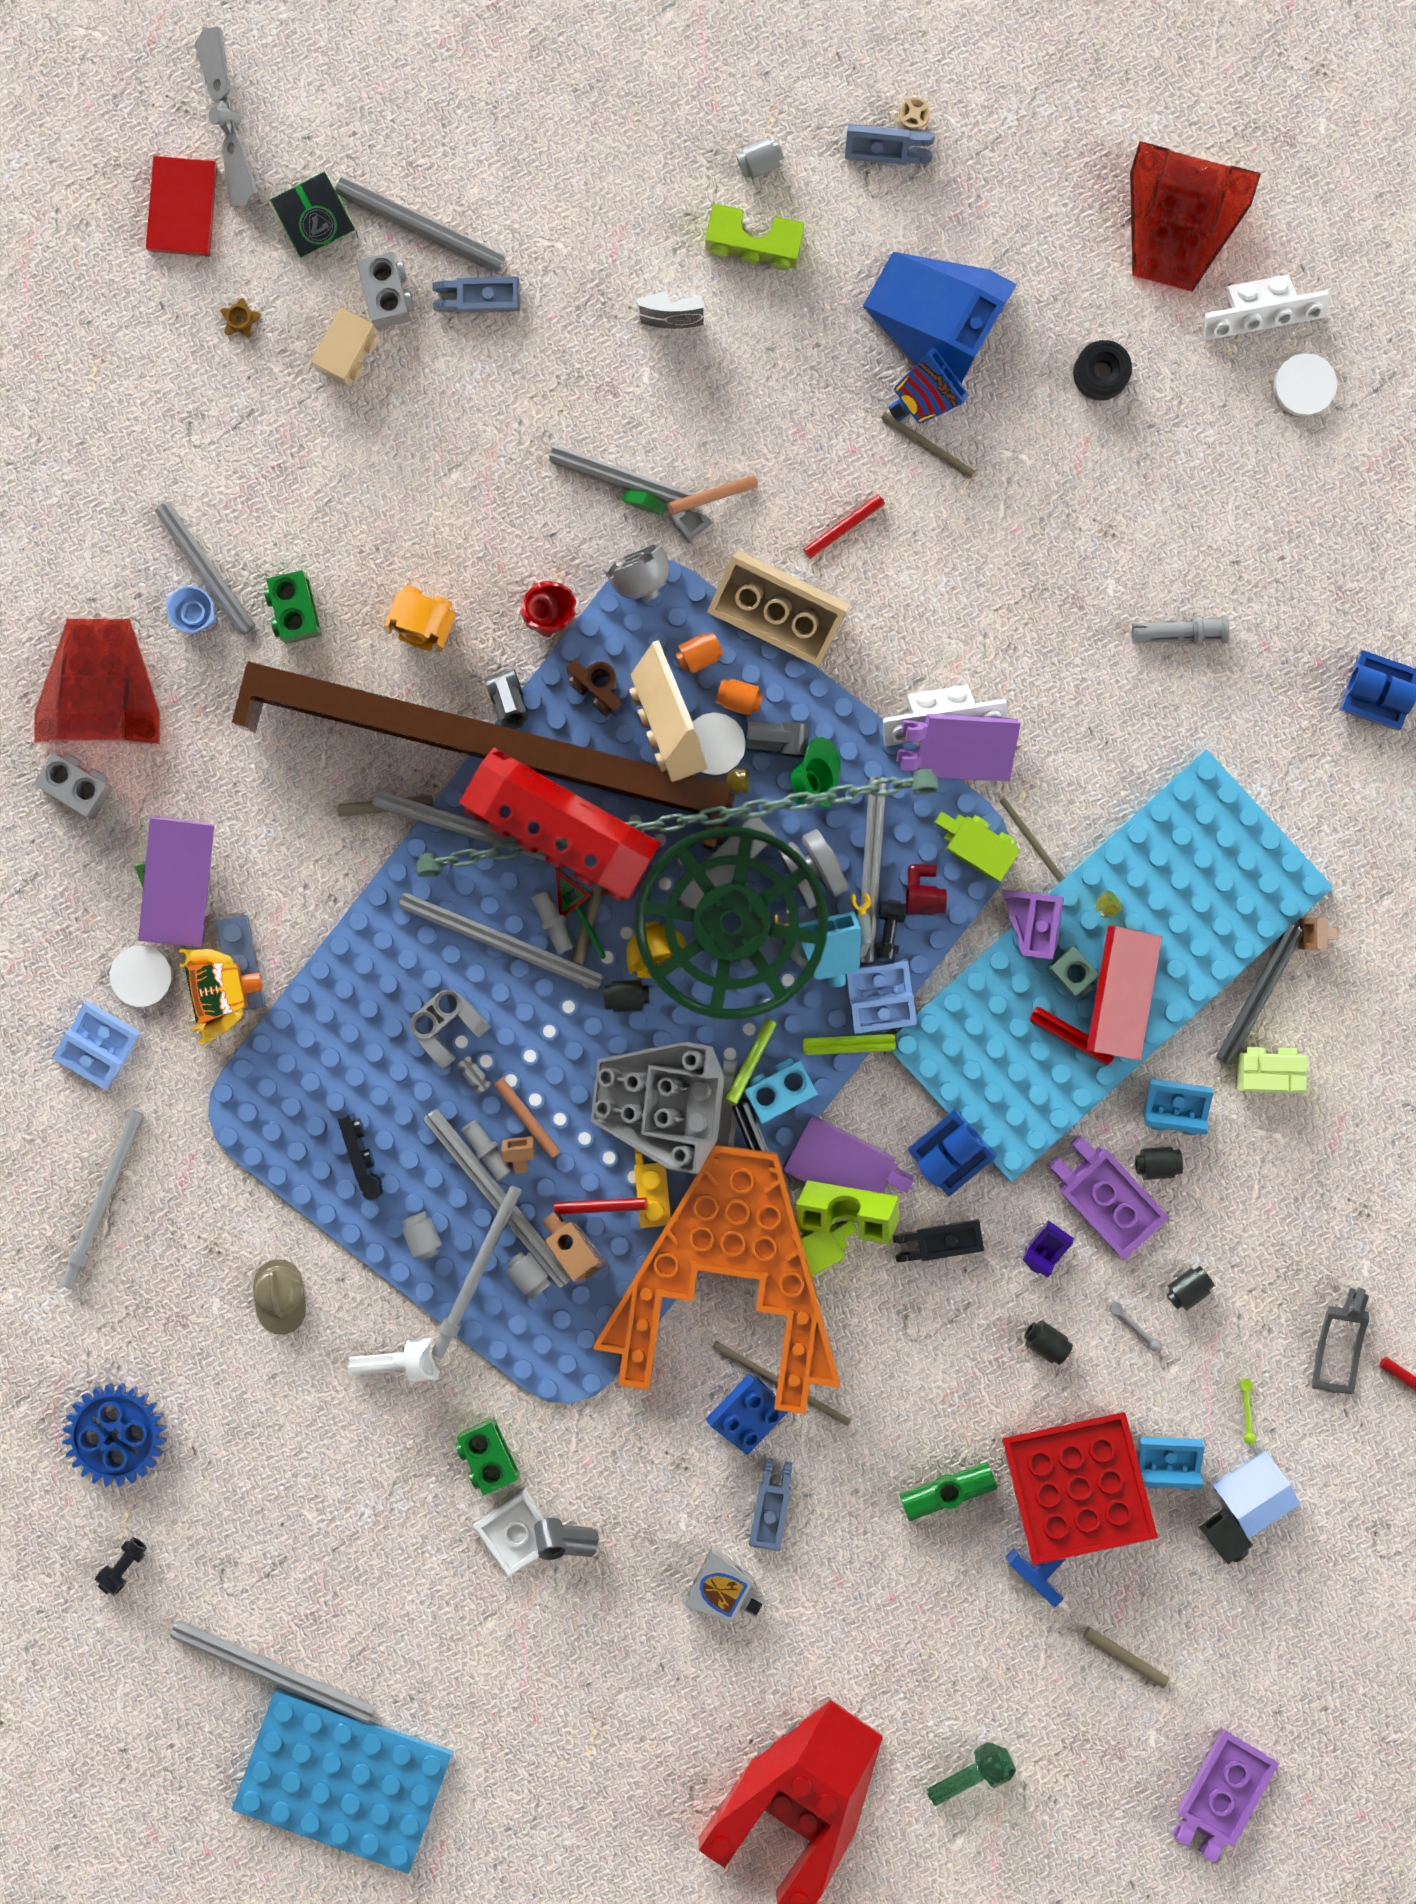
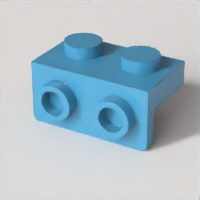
M1150 1078L1143 1107L1145 1125L1158 1131L1169 1129L1181 1131L1187 1135H1207L1209 1130L1207 1118L1214 1094L1212 1087Z
M1139 1437L1137 1459L1144 1486L1153 1489H1202L1203 1439Z

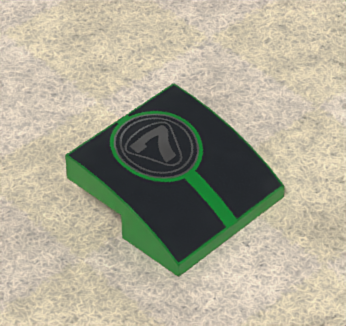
M325 171L270 199L300 258L355 230Z

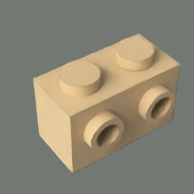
M340 307L311 360L314 368L349 387L352 380L356 381L360 377L364 367L362 361L367 352L372 353L377 345L378 336L376 335L378 332L374 324Z

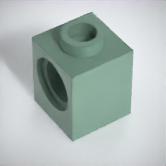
M1069 947L1046 968L1071 996H1077L1080 993L1083 997L1097 985L1093 980L1099 974L1075 947ZM1072 965H1077L1082 970V978L1077 983L1071 982L1067 976V971Z

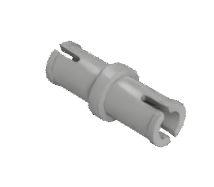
M547 890L532 897L531 900L543 921L541 926L543 930L547 929L557 954L559 955L575 947L576 945L563 922L566 919L563 914H559L550 891Z
M477 1119L460 1131L477 1152L475 1154L476 1158L483 1160L495 1176L497 1182L514 1170L508 1163H503L502 1154L497 1149L498 1143L495 1140L491 1141L479 1125Z

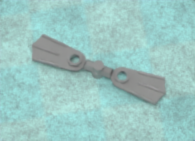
M217 26L211 28L204 27L200 36L195 41V47L209 94L212 99L219 101L218 107L214 106L210 109L209 121L211 124L220 125L226 134L222 145V154L230 206L248 207L250 200L258 191L249 161L245 155L244 144L240 137L236 135L235 126L240 124L241 116L239 112L232 111L230 100L225 97L230 91V81L227 77L222 29Z

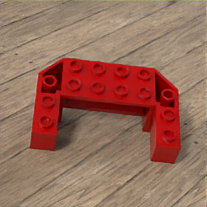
M495 747L480 764L459 802L466 807L464 813L478 821L490 822L488 828L503 837H509L510 834L519 838L516 844L531 853H537L540 850L547 854L544 859L546 862L559 869H565L568 866L575 870L574 878L589 886L595 882L605 887L604 893L618 901L635 897L652 867L650 864L662 844ZM509 806L511 815L508 818L501 817L505 808ZM532 822H537L540 826L539 832L535 835L528 831V826ZM561 838L568 841V848L565 851H560L557 848V841ZM590 854L597 858V864L594 867H588L585 864V858Z

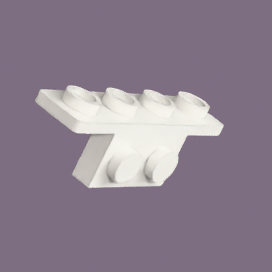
M1289 274L1227 286V298L1231 309L1207 313L1205 315L1203 335L1205 340H1211L1325 318L1327 316L1330 295L1327 290L1297 296Z
M968 685L907 694V705L911 714L883 719L884 743L886 746L912 742L906 741V734L901 732L903 720L925 722L926 714L1007 718L1008 705L1005 699L975 704Z

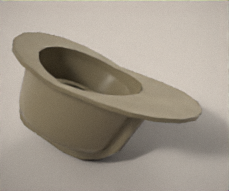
M275 1259L266 1262L258 1269L254 1277L253 1291L256 1313L259 1322L266 1330L274 1334L285 1335L294 1332L300 1327L306 1316L303 1280L296 1266L286 1260Z

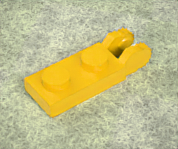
M634 1148L637 1198L646 1197L648 1200V1209L639 1210L640 1228L666 1226L671 1218L666 1167L658 1162L644 1164L643 1153Z

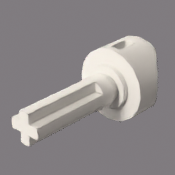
M434 1338L408 1340L404 1352L350 1357L348 1371L352 1376L406 1371L407 1377L411 1382L437 1380L440 1371L436 1367L430 1353V1344Z

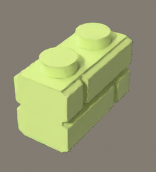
M1247 1047V1053H1238L1237 1090L1306 1093L1307 1056L1297 1054V1048H1278V1054H1266V1047Z

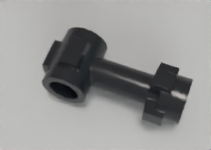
M891 899L881 901L879 919L885 920L882 942L875 943L876 957L895 960V954H898L899 946L894 945L897 922L904 923L907 905L901 904V901Z
M132 1537L130 1541H125L121 1546L124 1554L114 1567L111 1568L106 1565L95 1577V1581L99 1583L97 1587L105 1594L110 1593L112 1596L118 1594L127 1582L122 1578V1575L134 1560L139 1563L145 1557L143 1553L147 1547L137 1538Z

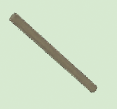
M887 412L883 413L881 419L969 477L974 475L975 470L902 422L897 421Z

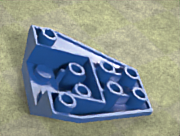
M893 252L867 297L863 309L915 365L935 346L962 384L976 355L999 314L1002 313L1017 284L990 269Z

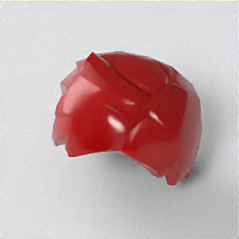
M542 581L532 585L525 593L520 612L528 628L544 637L550 638L553 633L562 630L571 622L576 613V599L572 591L563 584L554 581Z

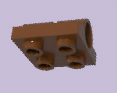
M573 659L565 668L569 675L567 680L570 682V686L582 696L586 692L592 696L593 706L607 717L611 713L617 718L624 710L622 701L616 696L619 685L616 673L611 665L605 662H595L585 669ZM600 676H606L610 679L609 683L601 688L594 686V681Z

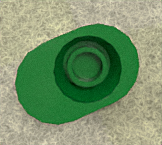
M818 737L809 743L804 761L791 774V785L795 792L794 794L810 792L814 795L826 793L830 788L837 787L841 763L836 747L830 740ZM806 797L795 798L794 802L804 804L806 803ZM829 801L816 803L821 807H830L832 805Z

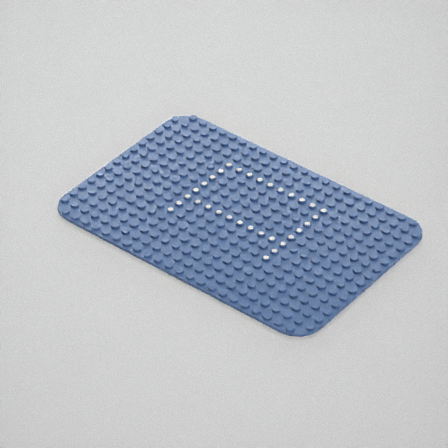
M668 560L669 577L666 583L658 589L660 595L647 602H643L642 598L629 599L622 597L614 590L608 580L521 690L523 692L521 698L524 702L528 719L523 723L522 727L515 730L658 766L654 754L660 751L658 748L652 750L646 734L651 728L650 726L643 727L637 711L642 709V705L635 707L629 689L634 687L630 674L650 645L659 640L692 722L704 714L713 712L726 714L737 721L744 732L746 743L748 722L771 724L797 722L810 725L808 745L814 738L824 737L830 740L836 747L841 763L837 786H868L870 778L874 776L884 778L896 777L899 780L913 778V772L916 771H902L900 768L901 763L896 761L898 749L918 751L919 747L916 744L910 742L886 746L883 739V719L816 666L707 613L717 589L694 571L673 560ZM713 632L724 655L718 657L717 662L693 674L688 669L682 671L675 657V654L679 653L677 646L700 634L705 633L708 635ZM573 659L585 669L595 662H605L612 666L619 685L616 696L622 701L624 710L617 718L611 713L607 717L593 706L592 696L587 692L582 696L570 686V682L567 680L569 675L565 668ZM600 676L594 681V686L605 687L610 679L606 676ZM722 679L727 681L735 679L759 686L758 693L763 694L759 712L752 711L751 717L722 709V705L716 704ZM500 718L497 720L495 725L502 726ZM745 745L743 758L730 772L717 776L701 772L693 775L730 784V793L735 794L732 808L742 807L748 801L766 799L769 802L784 800L788 795L794 794L795 792L791 785V774L804 761V757L779 755V752L750 750L746 749ZM469 756L434 800L432 806L489 825L490 822L478 821L464 813L466 807L459 803L484 759ZM543 775L623 822L640 821L648 823L657 821L658 818L666 815H696L695 813ZM937 778L938 790L927 795H915L912 793V787L901 789L897 794L885 796L875 943L882 942L885 920L879 919L881 901L891 899L901 901V904H906L908 867L911 864L936 865V877H920V885L937 886V888L946 889L947 892L945 914L936 913L935 916L905 915L904 923L897 922L894 945L899 946L898 954H895V960L907 958L913 995L918 992L1001 884V882L996 883L945 851L944 849L949 842L943 838L947 832L933 824L940 812L953 819H956L958 814L970 818L976 815L990 824L988 829L998 836L1001 832L1009 835L1004 819L993 806L960 779ZM893 782L886 783V791L894 790L892 787ZM849 790L837 791L835 799L851 797L848 794ZM868 795L857 796L854 801L832 804L830 807H821L815 803L809 809L798 811L779 809L771 811L766 816L759 817L777 835L776 838L784 841L786 844L790 842L797 844L804 857L807 854L802 844V836L815 829L819 830L827 845L831 847L841 866V872L847 883L848 890L833 897L827 893L820 882L826 901L828 917L854 911L856 916L858 915L857 910L852 908L849 900L850 896L855 894L856 904L860 907ZM791 799L793 801V806L804 805L797 804L794 802V799ZM763 804L748 806L750 808L749 814L765 811L762 809ZM509 806L505 808L501 816L503 818H508L511 815ZM743 816L728 818L723 824L741 827L749 818ZM677 819L662 821L666 824L664 828L679 826ZM418 821L223 1068L210 1092L208 1117L216 1141L235 1162L442 1324L444 1318H448L494 1222L497 1211L424 1123L423 1119L433 1110L437 1109L441 1112L474 1154L477 1152L460 1131L477 1119L479 1125L491 1141L495 1140L498 1143L497 1149L501 1153L502 1140L533 1136L494 1087V1084L502 1077L506 1080L561 1151L551 1159L534 1138L535 1157L528 1160L527 1173L515 1174L513 1170L497 1182L506 1194L511 1185L522 1190L516 1206L545 1241L551 1236V1233L542 1221L554 1212V1202L637 1198L634 1148L591 1122L597 1059L688 1042L713 1047L722 1071L724 1059L737 1061L735 1081L765 1019L774 1021L777 1025L750 1079L763 1072L768 1077L777 1072L776 1065L792 1058L793 1062L801 1061L818 1095L762 1124L745 1090L743 1091L741 1099L746 1098L749 1100L769 1152L778 1153L782 1165L792 1153L811 1115L821 1116L870 1053L805 1055L803 1053V1039L885 1034L888 1029L855 1034L847 982L841 987H831L828 984L827 978L818 980L814 974L802 990L787 1003L768 1013L752 1018L735 1020L712 1018L695 1013L679 1005L665 994L652 978L637 977L636 971L632 975L629 973L626 948L628 941L636 933L635 914L641 887L634 898L618 901L603 893L593 931L606 957L604 959L599 957L590 940L584 965L576 963L604 976L598 990L584 986L398 907L400 898L403 893H408L572 962L575 947L559 955L557 954L547 929L543 930L541 926L543 921L531 900L532 897L549 890L559 912L555 871L557 867L548 862L519 853L518 856L512 859L496 861L488 858L478 860L474 865L464 867L446 865L442 866V874L439 876L419 877L417 876L416 862L421 854L435 853L438 855V858L450 856L453 852L459 850H489L494 845ZM532 822L528 826V831L532 835L537 834L540 830L537 822ZM696 823L686 825L679 831L662 833L654 830L644 832L646 835L662 843L650 863L652 867L676 843L692 834L706 830L707 826ZM725 836L723 844H724L731 836ZM702 841L688 849L700 864L708 860L722 845L716 844L714 851L704 848ZM568 845L560 846L559 850L565 851ZM768 845L755 858L772 868L782 879L788 876L776 848ZM505 848L496 849L500 852L499 856L513 853ZM471 853L456 856L459 858V862L472 860L469 857ZM590 854L585 858V864L588 867H594L597 864V858ZM678 856L671 860L660 873L650 892L648 901L668 903L675 885L688 872ZM568 866L565 869H559L591 892L593 885L589 886L574 878L575 870ZM748 867L746 887L760 895L775 885L764 874ZM796 888L790 889L797 908L805 905ZM783 896L767 905L770 923L775 921L776 913L778 919L788 914V908ZM588 900L584 902L582 905H580L584 914L586 911ZM574 910L565 917L566 920L563 922L576 945L582 922L576 910ZM735 913L726 914L722 920L723 927L731 932L738 930L741 926L740 917ZM646 914L645 923L657 921L660 922V925H665V917ZM674 920L675 929L682 934L687 945L697 939L692 921ZM702 950L690 959V962L699 970L711 976H716L718 958ZM874 950V961L872 963L892 960L876 957L877 951ZM778 955L767 960L768 964H772ZM789 956L785 964L775 974L785 989H787L796 981L804 969ZM739 960L731 961L728 979L747 978L759 972L755 967L745 972ZM680 967L665 976L671 985L685 996L710 1006L713 986L700 982L683 968L680 969ZM642 979V985H648L649 1004H643V1011L613 1012V1009H605L604 985L611 984V981ZM765 981L748 988L726 989L723 1008L752 1007L767 1002L775 996ZM443 990H454L459 992L477 1009L491 1028L478 1038L459 1016L456 1017L437 1034L439 1039L456 1058L445 1069H442L412 1034L409 1024L412 1016L436 994ZM446 995L441 1001V1007L445 1012L451 1013L457 1007V1001L452 995ZM423 1016L418 1021V1028L422 1033L428 1034L433 1029V1021L428 1016ZM468 1056L472 1057V1063H476L485 1074V1080L491 1082L490 1087L480 1094L475 1092L477 1090L475 1086L472 1087L462 1075L463 1070L457 1068V1064ZM789 1073L784 1080L785 1087L792 1091L799 1089L802 1085L801 1076L798 1073ZM763 1087L758 1090L756 1099L760 1104L768 1105L774 1100V1092L768 1087ZM354 1113L355 1119L360 1118L363 1123L365 1137H362L365 1149L369 1148L375 1162V1166L371 1167V1170L382 1181V1194L377 1199L375 1198L374 1201L363 1198L364 1196L356 1180L337 1120ZM737 1122L734 1147L748 1149ZM643 1154L644 1164L656 1162ZM481 1159L480 1162L484 1165V1167L488 1170V1172H489V1173L493 1176V1178L496 1180L495 1176L492 1174V1172L489 1170V1168L486 1166V1164H485V1163L483 1162V1160ZM507 1162L513 1168V1163ZM666 1168L671 1216L697 1174L670 1171ZM639 1210L561 1214L566 1223L571 1221L580 1226L608 1264L583 1283L574 1282L571 1279L560 1288L548 1276L547 1279L551 1284L532 1300L527 1294L523 1295L506 1274V1271L510 1268L507 1262L520 1251L524 1255L529 1253L527 1248L506 1224L460 1320L461 1328L457 1336L526 1391L548 1402L575 1403L596 1396L619 1374L622 1354L593 1350L594 1344L665 1226L640 1228ZM425 1211L427 1217H431L442 1246L437 1248L439 1254L421 1261L420 1256L413 1257L402 1232V1229H404L402 1221ZM571 1237L567 1238L565 1246L569 1249L573 1244ZM663 1297L660 1320L677 1299Z

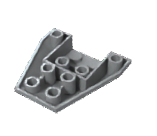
M680 1042L597 1059L591 1122L667 1169L698 1174L718 1139L724 1074L713 1047Z

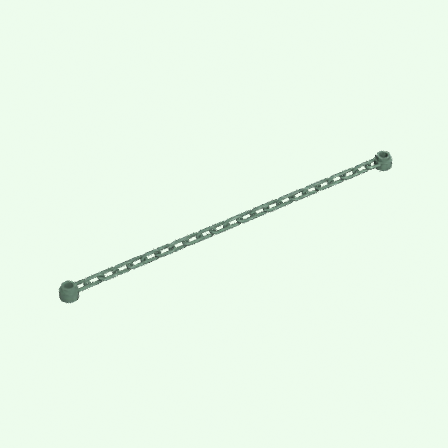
M920 769L914 771L913 778L899 780L896 777L875 780L868 786L855 787L854 785H843L830 788L826 793L813 795L810 792L790 794L784 800L769 802L766 799L745 802L742 807L727 809L719 806L703 809L696 815L672 814L662 816L654 822L630 821L625 823L635 826L636 829L643 833L654 830L667 833L682 830L686 825L701 823L704 826L721 824L727 821L728 818L737 816L750 819L766 816L773 810L786 809L788 811L809 809L815 803L829 801L832 804L851 802L857 796L872 794L876 797L897 794L901 789L912 787V793L915 795H927L938 790L937 776L933 774V770ZM893 782L892 787L894 790L879 792L880 787L878 784ZM849 790L848 794L851 797L835 799L837 795L833 792ZM806 797L805 802L808 804L793 806L791 799ZM763 804L762 809L765 811L749 814L750 808L748 806ZM721 811L719 813V816L722 817L721 819L707 821L708 816L705 815L706 813ZM677 819L679 826L664 828L666 824L662 821ZM564 838L557 841L558 849L560 846L568 845V841ZM516 842L496 844L489 850L476 851L475 849L455 851L450 856L438 858V855L435 853H424L419 855V860L416 862L417 876L426 878L436 877L442 874V866H470L477 863L478 860L488 858L496 861L512 859L518 856L519 853L529 851L517 845ZM511 847L510 851L513 852L512 854L499 856L500 852L496 850ZM540 850L537 851V854L543 853ZM471 853L469 857L472 860L459 862V858L456 856Z

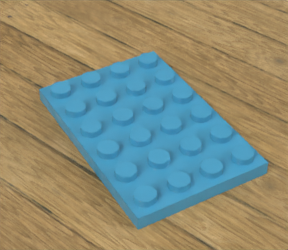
M276 1688L232 1810L409 1874L453 1751L402 1732L387 1729L371 1721L363 1723L316 1701Z

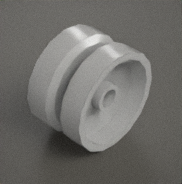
M818 829L802 836V844L807 854L806 857H804L797 844L793 842L788 843L811 867L819 883H822L829 895L835 897L848 890L847 883L841 872V866L831 847L827 845ZM777 849L788 875L797 870L796 864ZM806 879L795 886L808 910L817 906L812 889Z

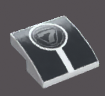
M667 291L636 299L638 318L642 324L666 329H684L704 325V305L701 295L670 303Z

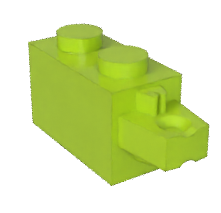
M940 812L933 823L947 832L943 838L949 842L944 849L945 851L996 883L1001 882L1021 850L1015 846L1017 843L1015 839L1003 832L998 836L988 829L990 824L976 815L970 818L958 814L956 819H953Z
M846 1220L838 1226L835 1223L832 1224L828 1234L806 1229L801 1230L803 1232L801 1239L812 1277L846 1257L842 1251V1248L848 1245L845 1238L858 1231L853 1221Z

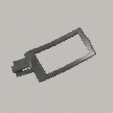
M1360 1287L1356 1290L1350 1288L1343 1308L1328 1306L1317 1347L1312 1388L1332 1393L1353 1394L1355 1392L1362 1344L1369 1323V1312L1365 1311L1369 1295L1365 1294V1289ZM1354 1298L1355 1300L1352 1308H1350L1352 1299ZM1332 1319L1361 1323L1354 1347L1348 1386L1319 1381L1326 1339Z

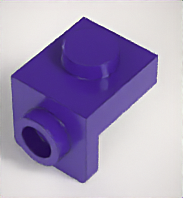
M1048 1220L1027 1245L1023 1261L1032 1271L1041 1273L1048 1278L1053 1272L1054 1265L1073 1244L1074 1238Z

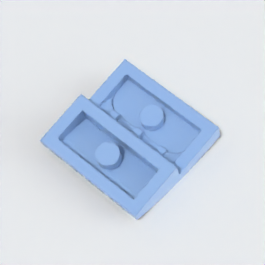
M907 958L860 965L856 972L846 974L855 1034L917 1025Z
M87 1001L82 1005L71 1029L64 1034L52 1059L107 1090L128 1058L141 1032Z

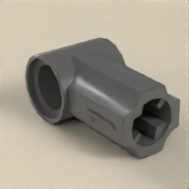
M514 668L484 678L502 726L511 729L522 727L528 716L521 698L523 692L521 691L522 689Z
M748 722L746 749L779 752V755L791 757H805L810 725L797 722H782L781 724Z
M558 1518L542 1519L534 1525L538 1556L543 1560H554L564 1555L593 1557L597 1552L599 1536L598 1531H595L592 1527L562 1525V1521Z

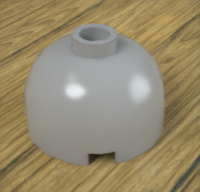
M654 544L636 550L624 556L625 560L621 566L618 567L616 562H614L605 569L607 578L617 593L629 599L642 598L643 602L659 596L660 592L658 589L666 583L669 577V562L662 544H659L657 547Z

